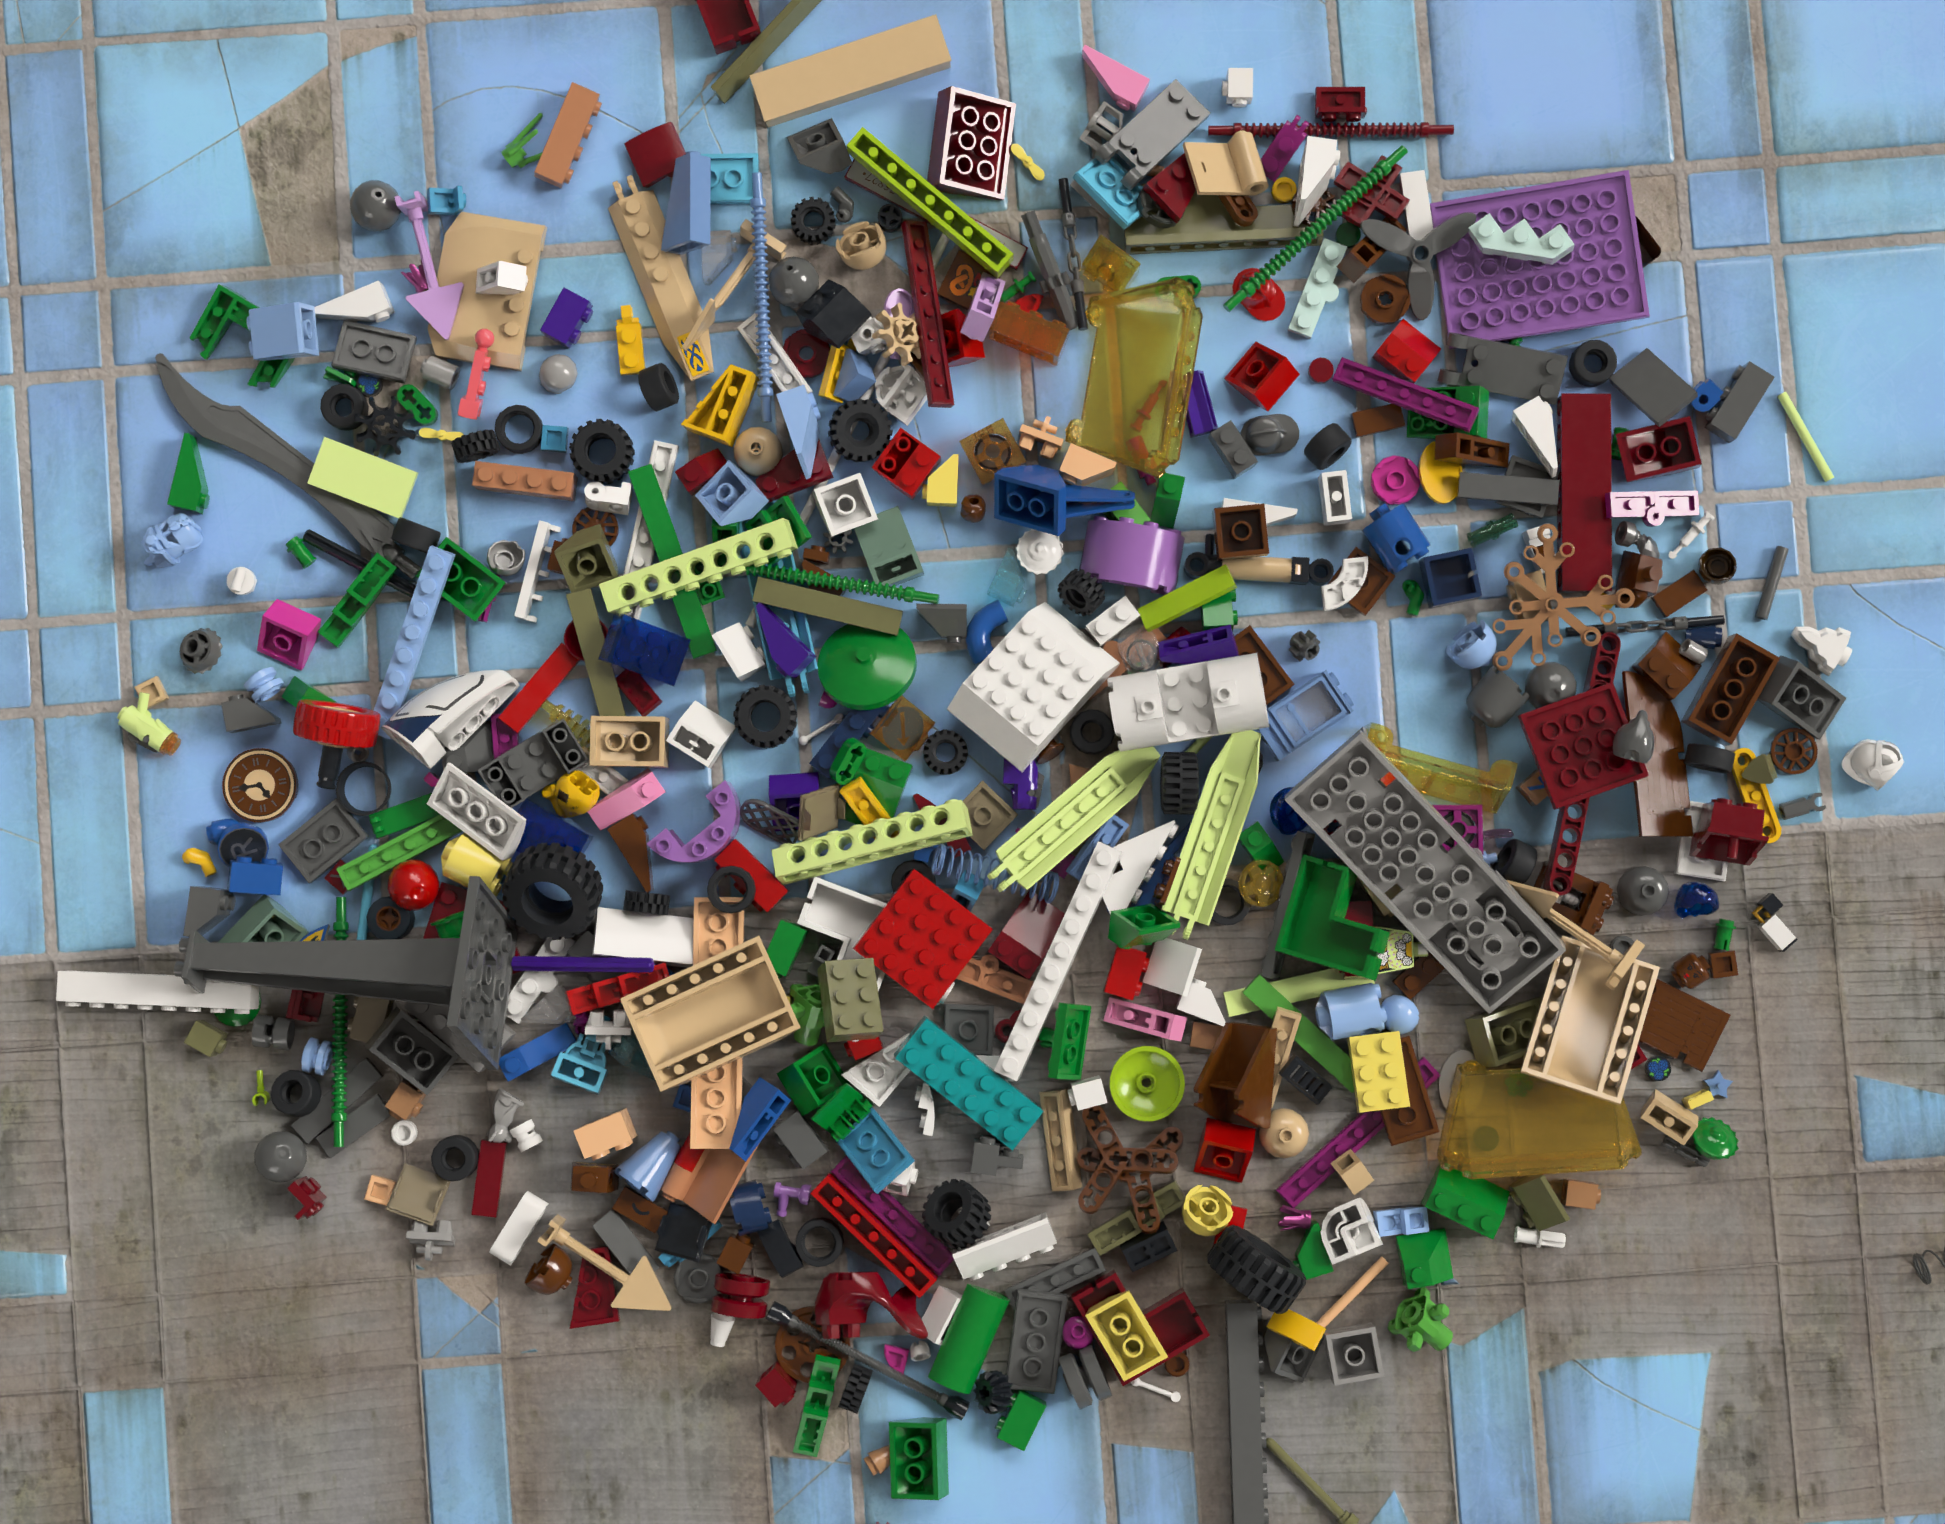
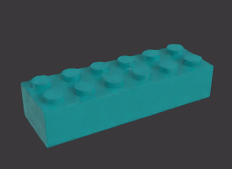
M925 1015L894 1053V1057L1012 1151L1044 1112L1038 1104Z

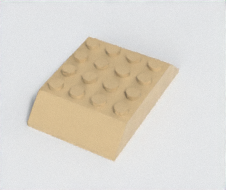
M1562 935L1561 939L1564 941L1566 951L1552 962L1523 1057L1521 1073L1620 1105L1660 967L1635 959L1615 989L1612 990L1605 983L1614 966L1583 942Z
M760 936L620 999L660 1092L692 1081L775 1043L801 1028Z

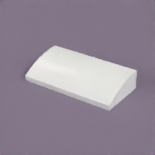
M447 763L427 802V805L502 861L513 857L522 838L526 819L453 764Z
M598 907L592 957H651L655 964L666 962V965L689 968L693 966L694 918Z

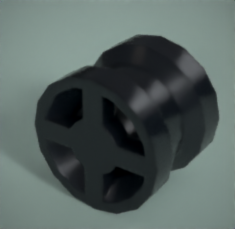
M894 204L882 206L878 212V223L881 229L889 233L900 229L903 221L901 210Z

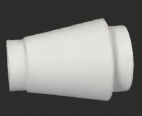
M715 1312L711 1313V1345L717 1347L725 1346V1342L735 1322V1317Z

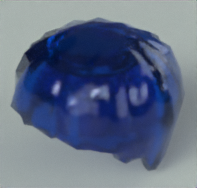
M1699 881L1687 882L1682 884L1677 891L1674 911L1680 918H1685L1689 915L1697 917L1698 915L1713 914L1719 909L1718 894L1705 883Z

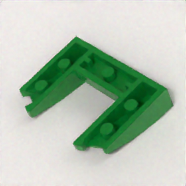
M218 284L190 336L192 341L199 339L205 350L200 353L202 358L208 360L233 321L249 330L247 327L249 309L260 307L227 286ZM295 358L260 361L248 385L257 387L258 382H271L270 387L275 388Z

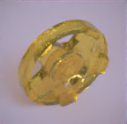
M1256 860L1249 863L1243 869L1239 879V890L1246 902L1257 907L1271 905L1279 898V890L1283 884L1282 873L1279 867L1270 861ZM1266 864L1267 866L1261 870L1257 865ZM1249 874L1250 881L1245 884L1246 877ZM1254 894L1256 897V902L1253 901L1248 895Z

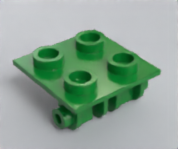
M845 1083L835 1091L834 1096L825 1105H822L811 1119L831 1133V1136L838 1142L840 1139L844 1140L851 1132L846 1123L854 1129L855 1126L851 1123L850 1119L853 1118L859 1124L860 1120L855 1114L863 1120L871 1112L870 1109L873 1105L865 1096L848 1083Z

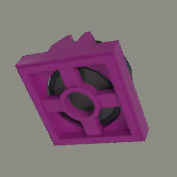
M1432 805L1472 848H1479L1483 855L1482 805ZM1450 837L1442 845L1448 851L1457 842Z

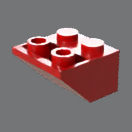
M900 428L874 463L872 469L894 488L913 500L923 487V484L928 480V477L941 462V456Z

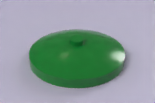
M846 624L835 631L824 643L818 657V675L825 692L838 704L850 709L872 710L892 703L905 693L915 677L917 657L911 639L901 628H899L898 636Z

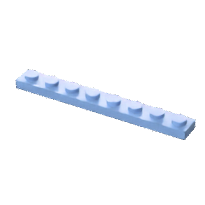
M433 545L429 547L374 707V711L378 712L381 716L378 735L389 740L391 738L381 727L405 703L456 555Z

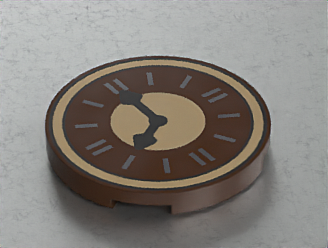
M265 748L250 749L236 756L226 768L222 782L223 795L230 809L239 817L252 822L273 821L283 816L297 797V773L291 762L280 753Z

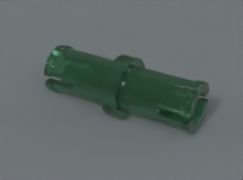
M1509 513L1507 516L1494 522L1490 520L1485 523V526L1467 533L1468 542L1472 541L1470 545L1474 548L1490 539L1496 540L1499 538V535L1517 528V519L1512 520L1515 516L1513 513Z

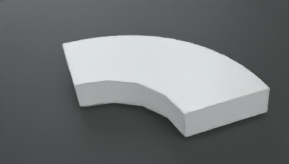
M1368 556L1343 559L1342 569L1337 579L1331 584L1321 586L1323 612L1343 606L1358 593L1367 575Z

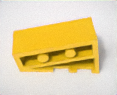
M730 364L711 387L712 390L703 401L700 400L696 405L697 408L688 419L685 418L681 425L689 432L733 447L757 388V382L760 379L753 372Z

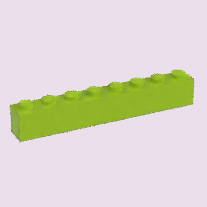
M864 127L846 145L849 155L998 279L1013 262L1014 253Z

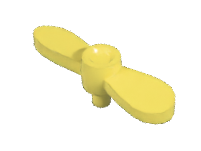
M1012 144L1011 152L1022 161L1023 166L1029 169L1036 180L1042 181L1045 177L1044 171L1033 163L1032 158L1026 155L1020 145Z
M421 428L419 430L421 437L428 439L438 438L441 441H453L457 437L464 435L461 432L437 431L431 428Z

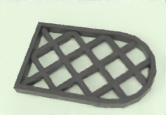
M759 799L746 800L740 807L742 820L752 829L781 844L796 843L798 831L796 832L794 827H799V819ZM749 804H755L756 808L751 809ZM769 810L772 816L766 817L763 811ZM753 812H759L762 817L756 818ZM745 813H749L752 819H748ZM779 819H785L787 824L782 825ZM769 820H775L777 825L772 826ZM759 821H765L768 827H762ZM784 828H790L793 833L787 834ZM775 829H780L783 835H777ZM790 837H795L793 843Z

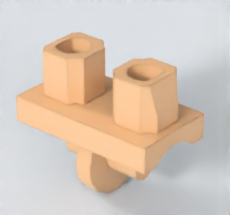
M1046 416L1044 422L1034 420L1033 426L1040 428L1041 431L1024 424L1021 425L1019 435H1021L1019 448L1031 452L1035 441L1043 443L1040 456L1049 460L1054 458L1058 449L1061 450L1064 439L1046 433L1048 431L1056 434L1058 427L1049 424L1051 420L1049 416Z

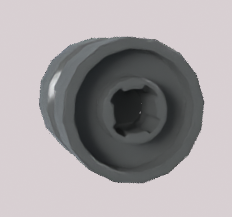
M256 1016L252 1028V1045L254 1047L269 1048L273 1045L275 1049H291L295 1036L294 1019L278 1017L274 1020L273 1016Z

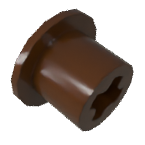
M1053 738L1039 753V757L1036 760L1037 763L1044 764L1058 756L1064 750V744H1057Z

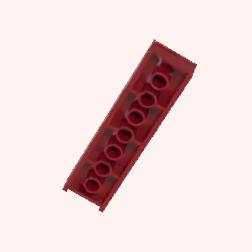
M1561 393V396L1557 399V471H1559L1557 480H1559L1557 552L1560 545L1564 542L1573 544L1575 552L1571 557H1567L1557 569V592H1590L1597 584L1598 578L1601 575L1612 577V518L1606 517L1605 493L1612 492L1611 394ZM1565 545L1562 548V552L1565 555L1570 554L1572 551L1569 545ZM1602 578L1601 585L1603 587L1609 586V578ZM1612 587L1604 592L1612 591Z

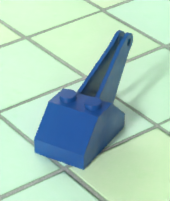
M1040 465L1007 467L994 473V518L1055 536H1059L1066 531V518L1132 509L1135 506V493L1132 491L1065 484L1058 470Z

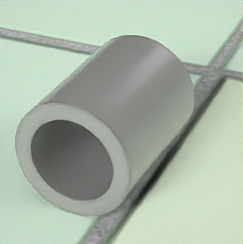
M1686 639L1681 644L1679 653L1693 662L1701 664L1706 659L1708 650L1696 642Z

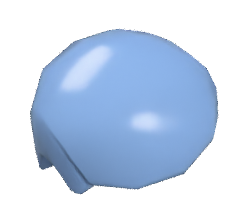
M1392 995L1386 998L1380 1005V1008L1384 1007L1386 1011L1387 1022H1384L1387 1030L1391 1032L1399 1031L1400 1035L1411 1032L1418 1024L1419 1011L1409 998L1402 995Z

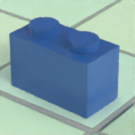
M237 856L236 860H230L227 890L236 893L281 895L283 865L277 863V859L262 858V862L252 861V857Z

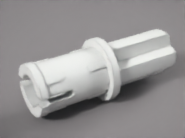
M1518 1226L1514 1232V1242L1535 1244L1538 1248L1541 1245L1564 1248L1566 1242L1564 1233L1538 1231Z

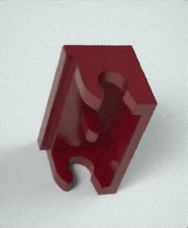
M292 989L286 1018L306 1022H319L325 993Z

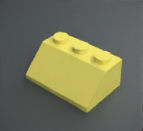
M1129 1290L1110 1296L1088 1309L1085 1316L1123 1381L1168 1358Z

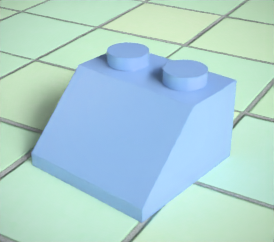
M730 460L695 495L720 526L752 519L769 501L750 477Z

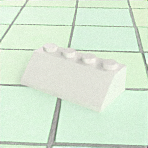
M1045 1212L983 1236L981 1239L978 1238L972 1246L967 1244V1248L961 1249L958 1247L953 1249L952 1255L963 1280L969 1278L970 1281L983 1277V1272L992 1269L993 1272L1006 1268V1263L1016 1260L1017 1263L1031 1258L1030 1254L1039 1251L1042 1254L1054 1249L1053 1245L1057 1244V1240Z

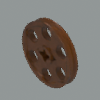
M815 1306L803 1307L792 1312L793 1315L799 1317L800 1321L802 1320L808 1326L811 1325V1327L813 1326L817 1330L822 1331V1326L816 1327L811 1322V1316L815 1314ZM840 1324V1331H842V1333H843V1324ZM781 1325L776 1336L775 1350L781 1367L791 1377L809 1383L810 1376L802 1374L801 1366L806 1362L814 1364L816 1354L823 1356L834 1354L838 1359H841L838 1373L844 1367L848 1354L845 1355V1353L837 1351L834 1347L831 1348V1345L828 1346V1344L820 1342L817 1338L816 1343L820 1344V1347H816L814 1351L809 1350L810 1346L806 1345V1342H810L814 1337L808 1336V1334L802 1331L793 1335L788 1332L787 1326ZM844 1337L842 1343L851 1346L850 1338ZM793 1346L796 1350V1356L793 1359H786L782 1355L784 1347Z

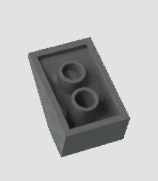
M1780 655L1776 667L1757 700L1776 714L1820 740L1846 700V697L1799 661Z

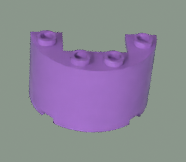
M1094 516V519L1088 521L1080 569H1083L1085 574L1087 572L1091 573L1090 577H1096L1098 579L1097 583L1102 584L1104 581L1151 590L1150 593L1166 595L1176 590L1185 538L1181 536V531L1158 528L1159 524L1144 521L1142 525L1134 523V519L1119 517V521H1113L1105 517Z
M724 780L706 795V798L721 816L687 844L683 843L673 829L669 831L665 828L650 840L647 845L660 856L683 863H700L718 856L734 840L740 827L741 805L732 784Z

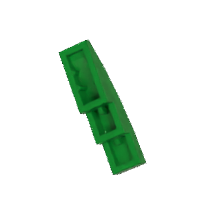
M376 553L346 590L347 593L332 610V615L318 633L339 648L369 610L397 570V567L379 553Z
M816 1354L794 1442V1453L817 1457L841 1359Z

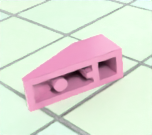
M1084 45L1082 50L1083 59L1111 98L1116 101V105L1123 110L1128 111L1131 109L1135 112L1149 86L1150 79Z
M647 768L597 802L588 811V814L601 831L645 807L664 794L665 790L653 772Z
M1109 997L1103 1021L1181 1042L1187 1017Z

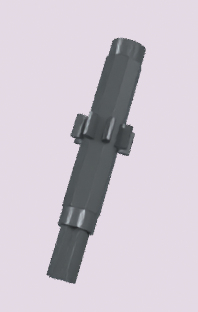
M1035 210L1021 215L1044 278L1039 284L1043 294L1049 292L1064 332L1070 331L1078 327L1075 308L1066 288V285L1070 284L1069 277L1066 271L1060 272Z

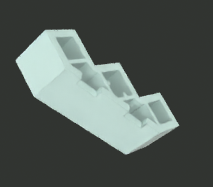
M1490 213L1468 227L1470 237L1482 254L1507 256V258L1532 260L1553 265L1574 249L1573 241L1560 224L1540 238L1537 237L1525 219L1503 233Z

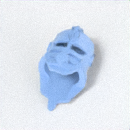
M183 513L170 516L159 525L150 526L141 541L144 549L149 553V557L144 561V564L147 566L155 564L160 569L181 563L180 556L193 551L202 543L201 527L192 518Z

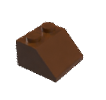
M1665 631L1631 667L1638 674L1645 676L1669 701L1674 699L1692 681L1702 665L1679 653L1681 645Z

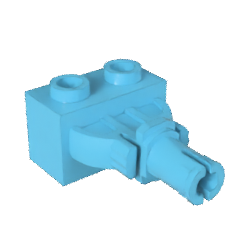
M604 1015V1021H610L611 1018ZM580 1033L577 1042L570 1045L565 1053H559L551 1073L552 1078L599 1095L608 1074V1070L605 1069V1043H602L598 1051L601 1043L596 1042V1035H586L585 1037L584 1034Z

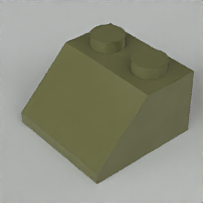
M601 524L577 531L554 551L571 592L593 588L603 582L619 577L616 560Z
M1534 1170L1509 1185L1512 1190L1509 1195L1516 1206L1521 1205L1525 1212L1522 1217L1529 1228L1534 1227V1229L1542 1231L1570 1219L1545 1175Z

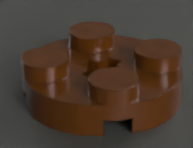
M1383 274L1372 278L1366 283L1360 295L1362 313L1374 323L1381 325L1394 324L1405 315L1410 305L1411 298L1406 284L1399 277L1391 274ZM1385 293L1389 294V300L1392 301L1391 304L1382 305L1379 296H1384Z

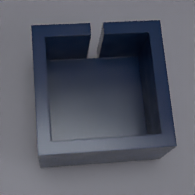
M1472 548L1427 556L1419 560L1429 609L1477 600L1482 597L1478 574L1468 578V573L1477 570Z

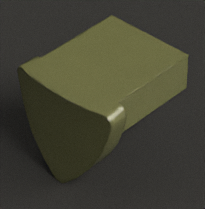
M1761 754L1753 759L1745 768L1742 777L1760 784L1773 783L1774 779L1778 778L1771 755Z

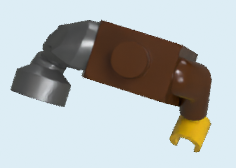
M1622 521L1615 533L1616 544L1624 547L1635 544L1640 554L1626 550L1623 551L1615 592L1621 588L1631 590L1634 593L1635 601L1629 608H1637L1648 597L1656 594L1659 580L1663 576V561L1659 559L1660 554L1657 544L1650 536L1641 535L1634 523ZM1622 594L1620 596V601L1622 603H1627L1629 601V595ZM1616 604L1601 605L1606 610L1611 609L1613 605H1615V608H1620Z

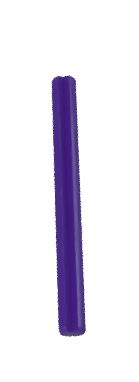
M514 956L512 957L511 966L514 971L651 973L654 970L655 963L651 957Z

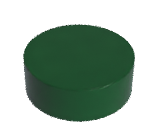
M1351 222L1341 224L1335 233L1336 242L1347 246V248L1354 247L1361 237L1359 227Z

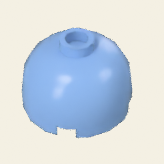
M1480 620L1481 624L1477 625L1474 621L1463 627L1452 638L1456 640L1452 647L1448 644L1446 648V654L1462 668L1476 669L1485 667L1493 659L1497 646L1496 636L1483 620Z

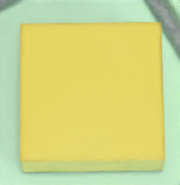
M1702 1089L1684 1097L1682 1102L1685 1108L1692 1110L1714 1100L1711 1091Z

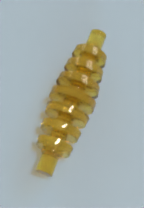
M548 700L542 704L541 708L549 713V720L552 723L564 718L571 731L574 732L577 741L582 738L579 743L580 746L584 748L588 743L590 744V729L587 730L590 725L588 719L579 724L583 716L577 714L572 719L574 711L568 709L564 713V705L555 706Z

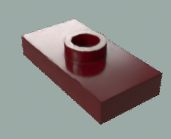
M632 664L616 677L618 687L641 716H647L663 702Z

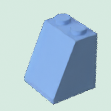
M293 302L249 309L247 327L251 331L252 341L249 342V350L254 360L267 361L319 356L314 306Z

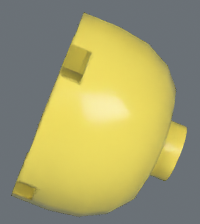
M1197 1185L1188 1192L1183 1201L1182 1217L1184 1223L1190 1231L1197 1235L1205 1237L1217 1235L1226 1228L1233 1216L1232 1202L1228 1195L1216 1186L1210 1185L1208 1188Z

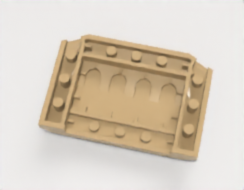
M461 212L444 236L437 281L439 287L462 282L464 288L449 339L445 340L428 324L429 336L437 357L473 363L475 351L478 348L475 334L480 329H488L494 335V343L487 349L489 350L488 357H491L490 366L522 371L526 349L524 344L540 254L544 249L547 232L545 225ZM497 261L526 266L527 286L525 291L514 295L477 294V269Z

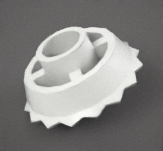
M1031 529L1030 531H1025L1023 536L1018 539L1016 558L1020 561V566L1026 568L1027 572H1033L1036 575L1041 573L1047 574L1049 571L1055 570L1056 566L1061 563V557L1064 554L1062 550L1063 543L1060 541L1059 536Z

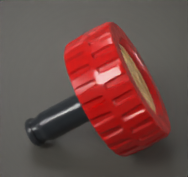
M311 699L299 700L294 717L293 733L296 736L316 741V743L323 745L318 771L319 780L316 783L318 787L324 789H335L337 787L336 781L339 775L343 748H372L376 745L381 718L378 712L338 702Z

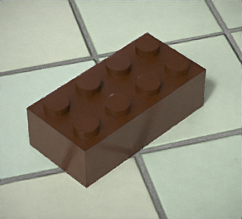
M1737 633L1728 636L1681 722L1723 746L1732 745L1780 657Z

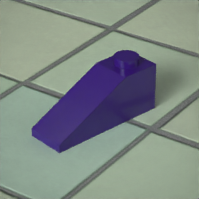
M758 603L756 609L771 657L777 663L776 669L785 677L791 676L796 678L817 656L767 605Z
M1231 624L1158 642L1160 660L1163 662L1193 664L1239 656Z

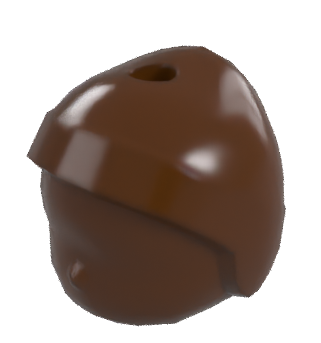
M977 494L965 496L961 502V516L972 523L980 522L986 512L984 499Z

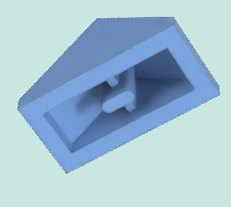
M846 348L833 396L849 402L859 399L876 382L868 357Z

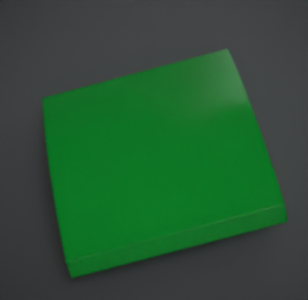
M782 496L767 510L759 511L744 524L747 530H751L785 518L789 520L798 548L812 538L789 496ZM771 537L766 538L763 543L764 549L769 550L773 546ZM777 556L768 559L769 563L767 565H773L781 559H778Z

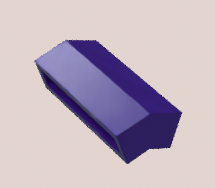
M1197 370L1176 377L1175 381L1190 437L1205 435L1218 429L1204 372Z

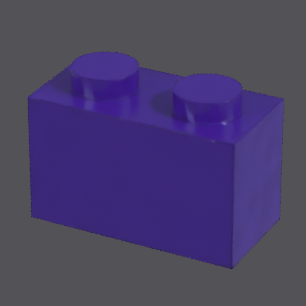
M563 287L540 331L546 337L570 349L572 344L575 345L578 342L582 333L580 329L583 323H588L591 319L593 305L589 300Z

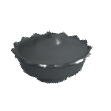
M200 628L188 633L184 637L179 652L187 671H192L194 674L198 672L203 674L205 671H211L213 665L218 663V658L221 656L220 650L223 646L220 643L221 637L217 636L216 631H211L210 628Z

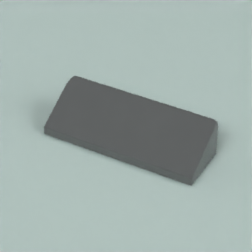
M614 1209L592 1225L629 1274L633 1272L643 1256H647L654 1272L660 1267Z

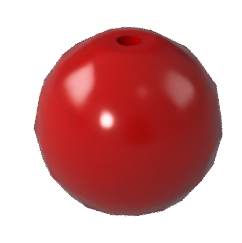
M410 859L403 861L394 867L389 875L387 887L389 896L398 906L406 910L417 911L424 909L433 903L438 895V875L432 866L421 860Z

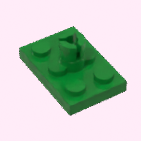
M1059 1002L1055 1013V1029L1048 1027L1042 1029L1039 1035V1040H1041L1039 1044L1042 1047L1052 1048L1051 1058L1048 1062L1049 1078L1081 1080L1091 1006Z

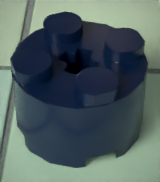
M755 1179L738 1184L733 1191L734 1198L729 1200L736 1224L742 1225V1229L738 1230L739 1236L768 1229V1223H772L769 1208H763L761 1199L766 1198L762 1182L757 1183Z

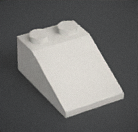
M1307 136L1300 163L1293 226L1298 227L1326 191L1329 180H1334L1336 166H1338L1340 151L1336 150L1337 140Z

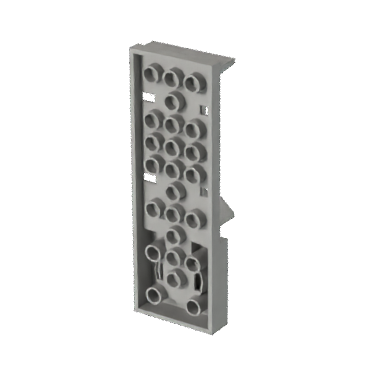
M1364 727L1358 730L1285 795V801L1489 1014L1566 951L1564 941L1497 870L1494 871L1483 860L1481 850L1479 848H1472L1367 737V730ZM1390 771L1395 779L1386 786L1380 779ZM1336 819L1341 826L1329 836L1324 828ZM1452 837L1457 844L1447 851L1442 844ZM1397 883L1402 891L1390 900L1385 892Z

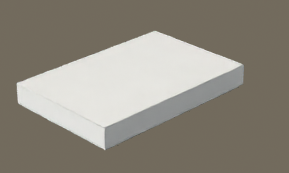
M1690 801V809H1684L1685 815H1691L1693 832L1698 830L1702 806L1705 803ZM1679 837L1674 874L1726 881L1728 862L1689 856L1692 837Z

